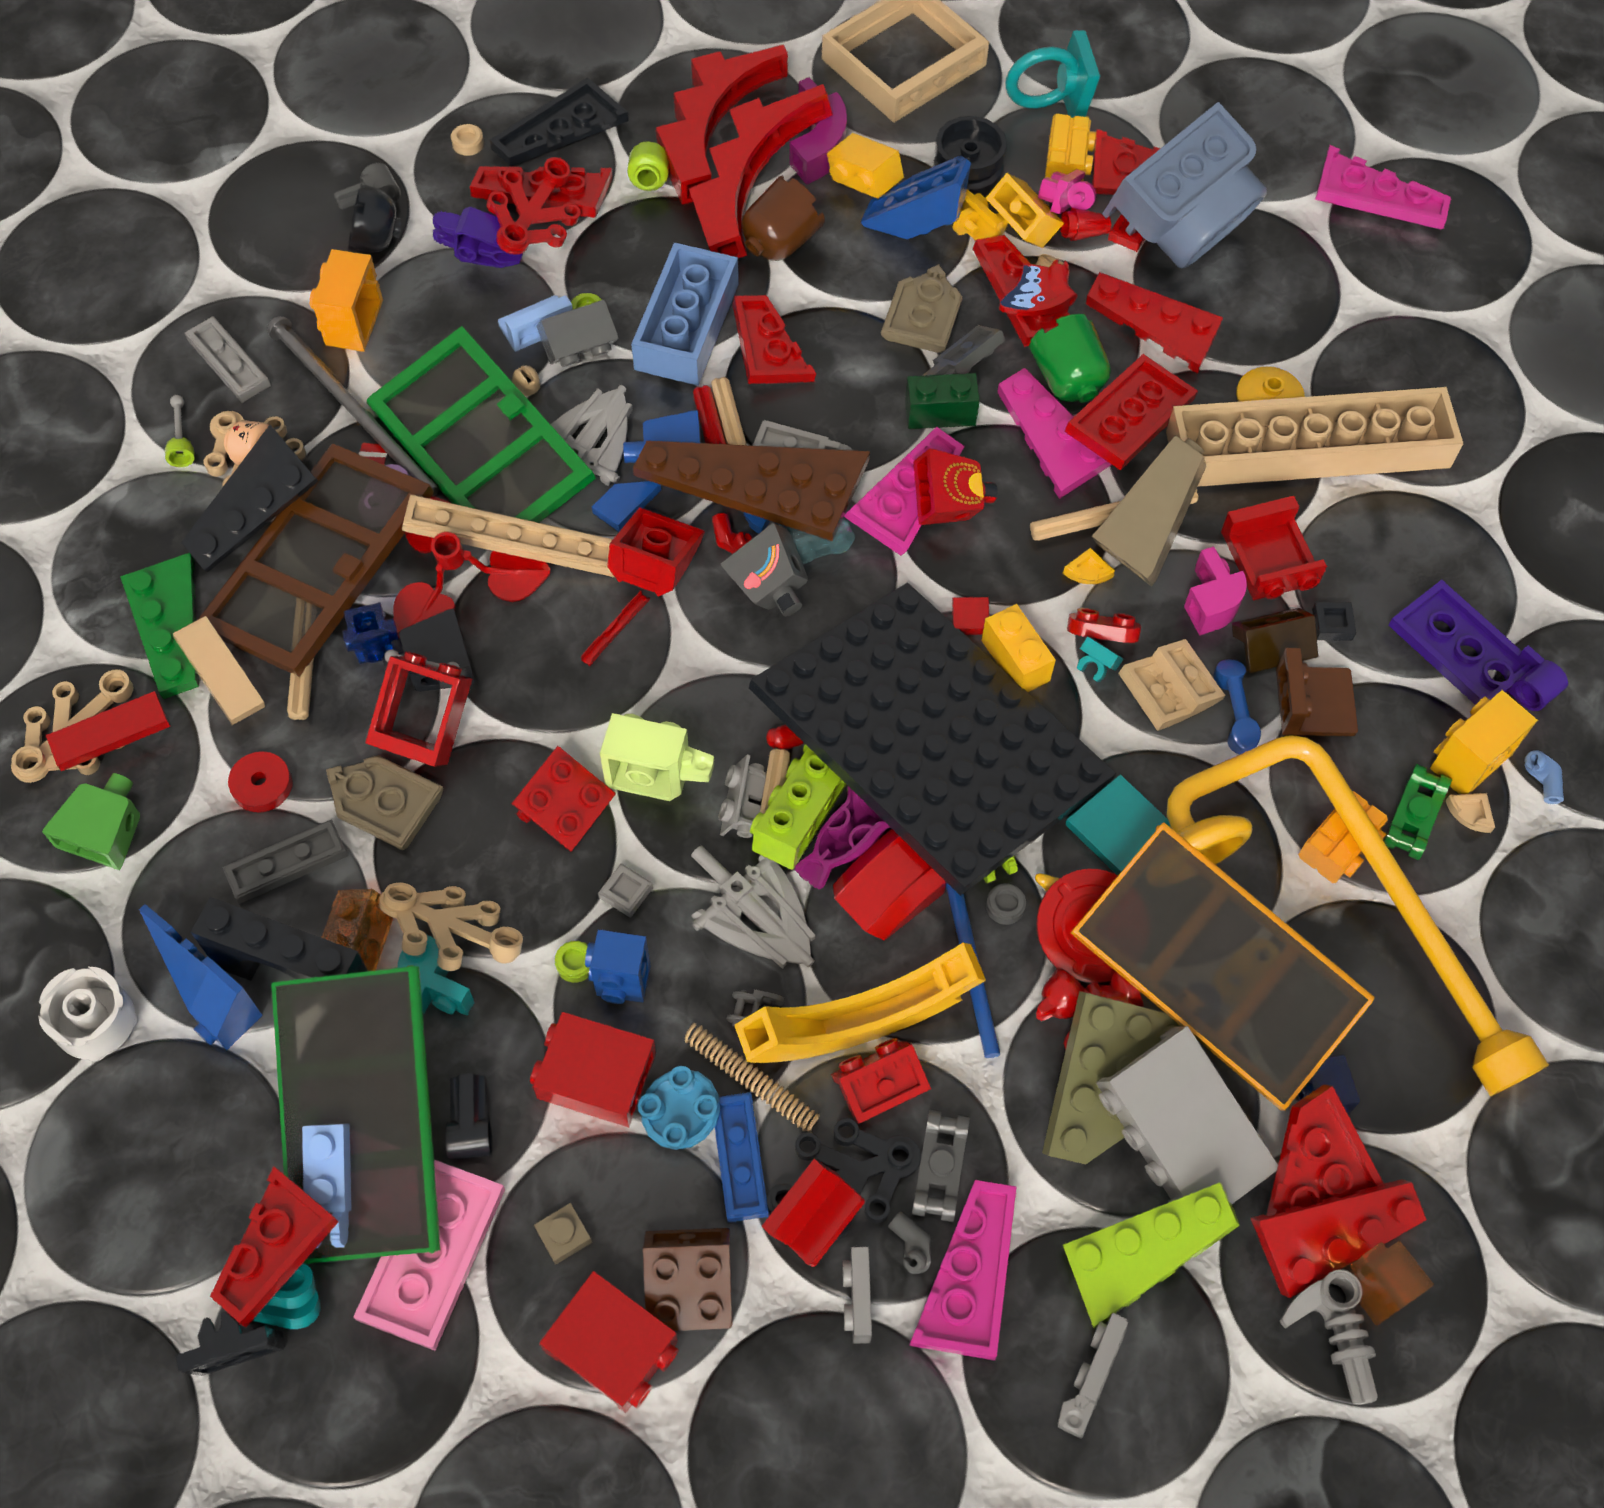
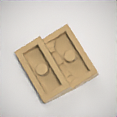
M1186 639L1158 647L1153 656L1125 664L1118 673L1157 731L1175 725L1208 709L1226 696Z

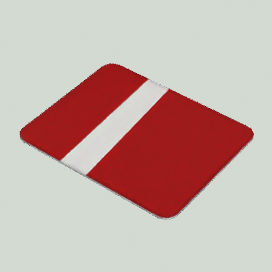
M362 443L359 455L384 465L387 452L379 444Z

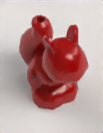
M1056 969L1043 986L1041 992L1042 1001L1037 1007L1036 1019L1044 1021L1053 1016L1059 1019L1074 1017L1079 991L1140 1007L1144 1006L1139 990L1116 971L1110 979V985L1100 986L1098 983H1091L1087 985V988H1083L1071 973L1064 969ZM1070 1031L1066 1034L1064 1038L1063 1044L1065 1050L1067 1047Z

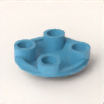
M678 1066L652 1083L645 1092V1095L640 1098L638 1111L641 1114L642 1124L648 1136L660 1146L674 1150L691 1148L705 1140L716 1126L720 1113L719 1094L713 1083L700 1072L692 1071L685 1066Z

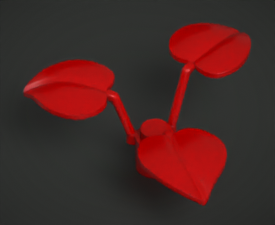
M431 496V498H430V499H433V500H438V501L450 503V502H448V501H446V500H443V499H440V498H437V497H434V496ZM405 532L407 541L416 551L420 553L433 552L438 563L435 567L437 583L435 589L427 583H412L405 586L398 593L393 605L396 635L400 638L399 632L402 629L446 610L454 608L455 611V604L452 598L440 593L443 590L444 571L459 568L464 563V560H468L483 573L490 574L488 578L490 591L499 599L509 602L520 601L533 594L550 576L551 569L546 562L492 551L490 555L491 567H488L472 556L470 551L463 550L459 538L454 533L442 532L432 538Z

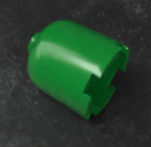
M1072 314L1056 320L1058 326L1047 333L1044 332V329H1040L1031 339L1029 348L1052 394L1056 398L1065 402L1080 401L1084 403L1091 401L1108 382L1111 372L1110 363L1092 320L1089 321L1085 314Z

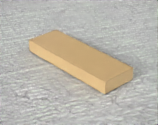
M206 616L173 633L175 641L232 725L265 707L263 699Z

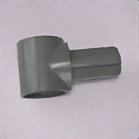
M373 163L363 170L360 176L361 183L334 194L338 207L345 209L355 205L360 184L384 191L392 198L394 204L399 200L401 190L385 164Z

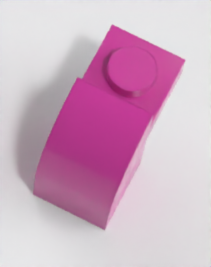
M1214 546L1201 550L1194 570L1202 584L1190 588L1184 605L1199 636L1221 629L1233 621L1247 587L1244 572L1240 571L1230 575L1228 563L1224 558H1220Z

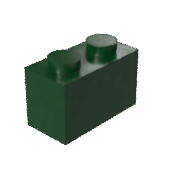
M976 373L907 376L905 406L908 429L976 426L980 402Z

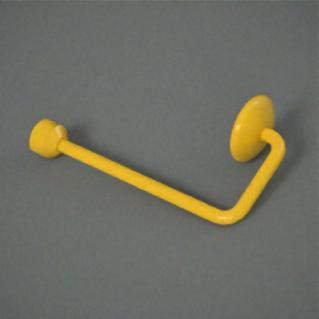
M1294 735L1276 738L1194 774L1174 787L1167 803V818L1171 828L1217 865L1246 843L1252 834V824L1247 818L1234 815L1214 816L1194 822L1190 813V806L1193 801L1285 759L1294 758L1305 762L1315 775L1481 1043L1477 1046L1472 1068L1489 1096L1500 1093L1549 1066L1531 1036L1507 1029L1502 1030L1334 761L1319 744L1306 737ZM1179 842L1172 846L1171 849L1174 852L1164 846L1147 867L1145 873L1147 882L1153 887L1162 888L1181 883L1199 875L1181 859H1187L1193 856V854Z

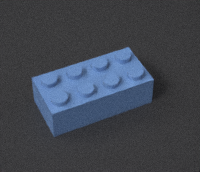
M674 242L631 344L634 370L699 386L739 284L738 257Z

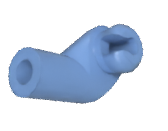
M1539 750L1527 753L1524 759L1525 768L1530 775L1543 784L1544 802L1548 804L1563 802V780L1560 765Z

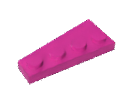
M1332 145L1329 146L1315 200L1443 229L1447 220L1451 197L1415 181L1407 184L1400 181L1396 177V173L1387 169H1384L1383 172L1366 166V160L1354 156L1353 159L1347 158L1339 154V148Z
M936 427L858 501L844 517L902 556L910 547L921 527L918 521L913 461L929 448L960 456L965 446Z
M979 1180L974 1181L909 1346L989 1360L997 1358L1017 1187Z

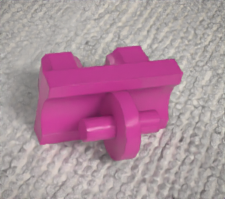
M1076 169L1066 175L1056 171L1051 178L1046 177L1042 180L1038 198L1053 203L1051 212L1061 214L1070 207L1082 210L1089 209L1096 200V191L1092 184L1087 181H1081L1085 177L1086 172Z

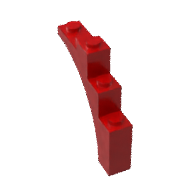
M784 44L726 60L721 51L691 59L694 88L674 93L675 117L678 122L656 127L657 143L664 147L669 162L668 175L682 205L693 202L689 188L712 180L711 171L706 159L708 144L717 124L728 110L747 94L763 85L788 77V52Z
M824 84L764 107L761 104L760 98L729 109L739 137L709 148L719 177L689 188L710 251L738 257V259L747 256L741 223L752 186L770 158L784 144L809 126L833 115Z

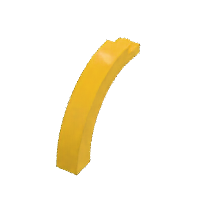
M962 943L919 969L874 989L846 998L809 1006L782 1008L764 1006L736 1023L735 1028L747 1062L770 1063L810 1058L851 1048L921 1022L962 1001L960 995L985 982L986 978L972 945Z

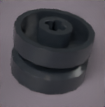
M960 116L950 120L940 128L936 137V156L933 167L958 156L967 158L971 163L967 189L973 194L981 193L984 197H987L1003 177V162L1007 149L1005 134L998 125L985 118Z

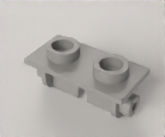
M748 754L736 765H732L729 768L725 779V786L729 787L727 798L723 801L719 811V820L722 821L721 836H724L733 828L737 830V835L740 837H752L750 828L756 815L760 812L761 805L749 802L748 799L762 800L766 772H764V766L761 764L752 763L749 766L750 755Z

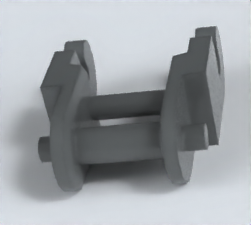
M754 989L753 994L746 993V990L735 991L732 995L737 1000L733 1015H727L726 1020L735 1027L736 1023L745 1019L746 1017L742 1016L745 1002L754 1004L751 1012L753 1014L758 1011L759 1006L763 1003L771 1004L772 1001H775L776 1005L782 1006L785 999L780 995Z

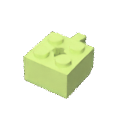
M612 713L600 750L606 786L615 790L671 801L681 795L685 781H710L714 769V756L689 747L687 729L681 728L673 722L657 723L644 720L635 714L619 715Z

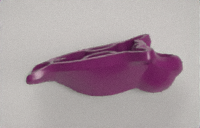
M847 786V799L845 803L824 824L817 836L813 852L795 866V871L803 880L809 881V884L814 888L822 889L827 882L832 868L858 859L879 840L884 831L890 826Z

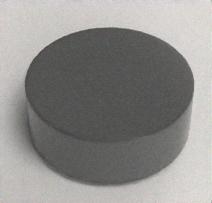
M1012 884L995 886L989 892L986 902V910L990 918L1003 925L1019 921L1026 907L1024 893Z

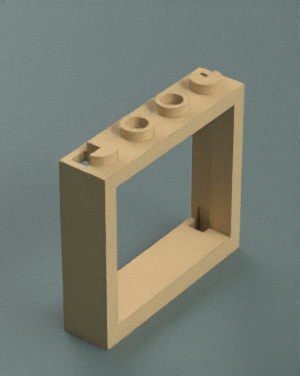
M881 0L822 35V60L894 123L987 64L989 41L940 0ZM913 13L956 50L891 89L849 51Z

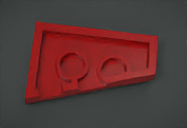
M734 296L732 305L748 384L814 382L816 377L815 370L811 364H806L801 356V348L797 342H792L785 331V323L768 296Z
M275 1166L267 1179L269 1185L260 1204L255 1203L248 1217L251 1222L240 1244L234 1246L210 1294V1297L245 1328L339 1222Z

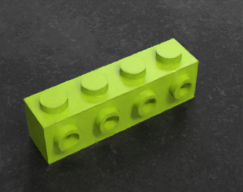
M806 744L804 745V754L801 759L794 758L786 773L787 780L783 786L776 785L768 801V809L765 813L759 812L756 815L750 828V833L754 835L752 851L791 870L797 865L847 785Z

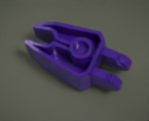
M473 207L463 209L461 215L441 211L433 216L435 227L433 229L434 241L454 248V256L461 262L497 268L520 264L523 253L518 255L509 254L498 246L496 235L501 226L496 216Z

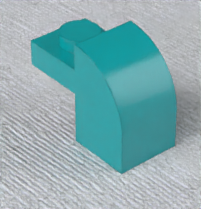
M427 935L426 950L421 955L411 956L402 950L397 968L409 965L419 966L423 1013H425L432 1001L436 1008L445 1013L453 1014L454 1011H457L467 1016L475 1003L470 989L445 978L449 971L441 969L437 964L439 948L435 939Z

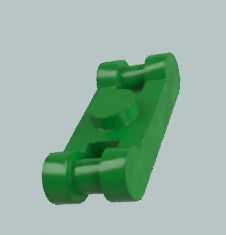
M1415 764L1383 841L1388 848L1394 849L1398 847L1407 851V856L1419 861L1427 846L1428 838L1445 795L1451 785L1452 778L1442 774L1437 777L1426 772V767ZM1419 786L1432 790L1431 796L1429 797L1417 792ZM1402 830L1414 834V838L1402 833Z

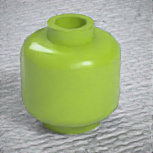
M650 141L641 142L634 146L630 152L627 173L629 180L634 186L641 190L653 191L662 187L667 181L669 162L664 147L658 143Z

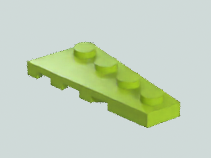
M1221 1182L1063 1245L1093 1328H1097L1100 1322L1106 1323L1109 1321L1112 1313L1116 1314L1124 1307L1131 1305L1141 1297L1140 1295L1158 1282L1167 1279L1180 1266L1191 1258L1200 1255L1240 1225Z

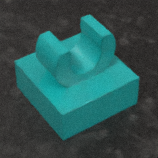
M1087 636L1080 650L1088 655L1079 660L1077 669L1083 672L1089 663H1096L1098 671L1093 679L1100 682L1106 676V666L1116 671L1124 658Z

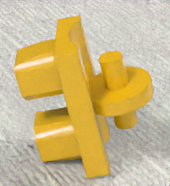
M967 189L966 198L960 210V216L953 223L952 227L958 235L967 233L974 240L1004 234L1008 222L1000 213L994 214L988 208L987 199L981 193L973 194Z

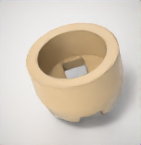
M524 365L513 372L512 382L524 396L533 395L539 390V375L534 368ZM525 377H529L531 382L528 383Z

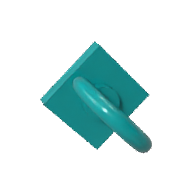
M1073 31L1067 50L1059 47H1043L1028 52L1019 58L1010 68L1006 77L1005 87L1009 98L1019 106L1033 109L1047 107L1063 99L1067 113L1071 118L1074 116L1086 117L1100 79L1099 70L1086 31ZM1047 60L1061 62L1057 72L1058 87L1042 95H1027L1020 91L1018 87L1019 78L1030 66Z

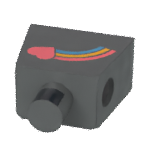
M772 523L721 563L723 569L757 606L768 610L778 606L785 617L791 616L801 609L802 604L795 591L807 583L808 576L789 530Z

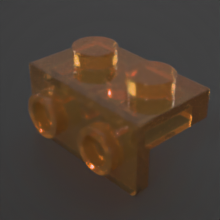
M373 889L338 890L321 938L358 951L367 970L376 971L393 917L385 914L380 909L379 900L381 894Z

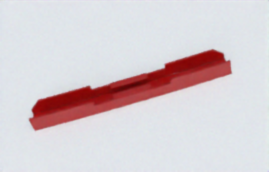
M642 590L624 607L622 612L605 629L600 637L598 636L582 654L581 661L591 666L622 629L650 601V598L642 595Z

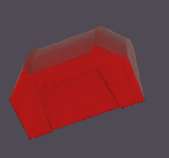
M639 507L610 542L607 567L618 582L624 581L652 591L659 597L672 591L678 584L693 559L705 531Z
M891 829L833 884L834 899L866 933L886 940L945 893L946 881Z

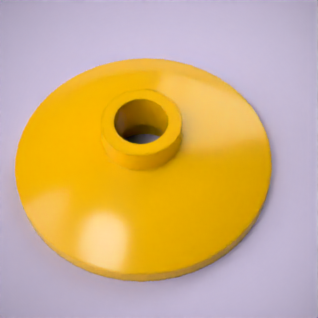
M1258 367L1250 370L1240 379L1236 390L1237 401L1241 402L1305 397V393L1301 383L1289 372L1276 367Z

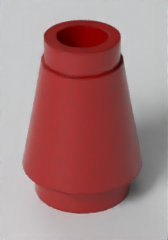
M1071 208L1070 211H1064L1061 216V220L1064 222L1060 227L1062 237L1069 238L1070 241L1109 234L1111 229L1110 216L1106 219L1102 213Z

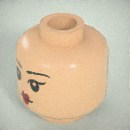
M247 420L236 422L227 431L224 440V446L230 459L235 464L240 465L269 425Z

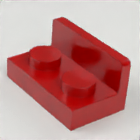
M897 1038L884 1041L875 1047L876 1053L863 1059L861 1055L848 1058L839 1064L840 1070L831 1074L833 1081L839 1084L856 1123H862L931 1090L913 1044L905 1041L898 1042Z

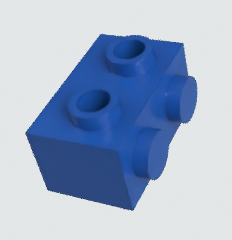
M598 930L595 943L588 944L585 956V967H590L588 979L593 981L596 995L601 996L604 1001L615 1004H622L625 1000L643 1003L651 967L646 937Z

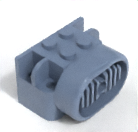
M1217 102L1126 176L1102 215L1107 219L1115 211L1119 210L1130 222L1125 230L1130 236L1138 231L1147 241L1157 243L1177 267L1186 268L1234 230L1265 198L1267 194L1266 186L1247 167L1256 154V145L1247 132Z

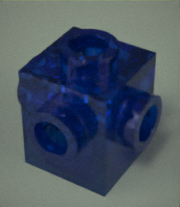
M381 602L344 611L347 630L342 631L344 642L348 652H355L360 664L380 662L383 660L382 657L385 656L386 651L390 649L395 650L393 641L399 640L394 618L387 620Z

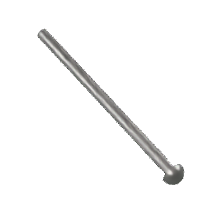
M281 316L273 318L268 324V334L271 339L282 340L399 466L403 467L409 476L430 484L434 491L432 496H435L439 491L438 486L376 422L374 416L369 411L367 412L334 377L335 374L292 329V322Z

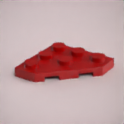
M1324 1084L1291 1107L1266 1216L1282 1213L1283 1209L1295 1206L1306 1207L1321 1203L1320 1200L1334 1196L1341 1198L1353 1195L1357 1190L1384 1184L1333 1086Z

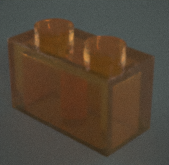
M1400 1240L1388 1249L1382 1242L1349 1266L1362 1287V1297L1359 1304L1376 1326L1434 1285Z

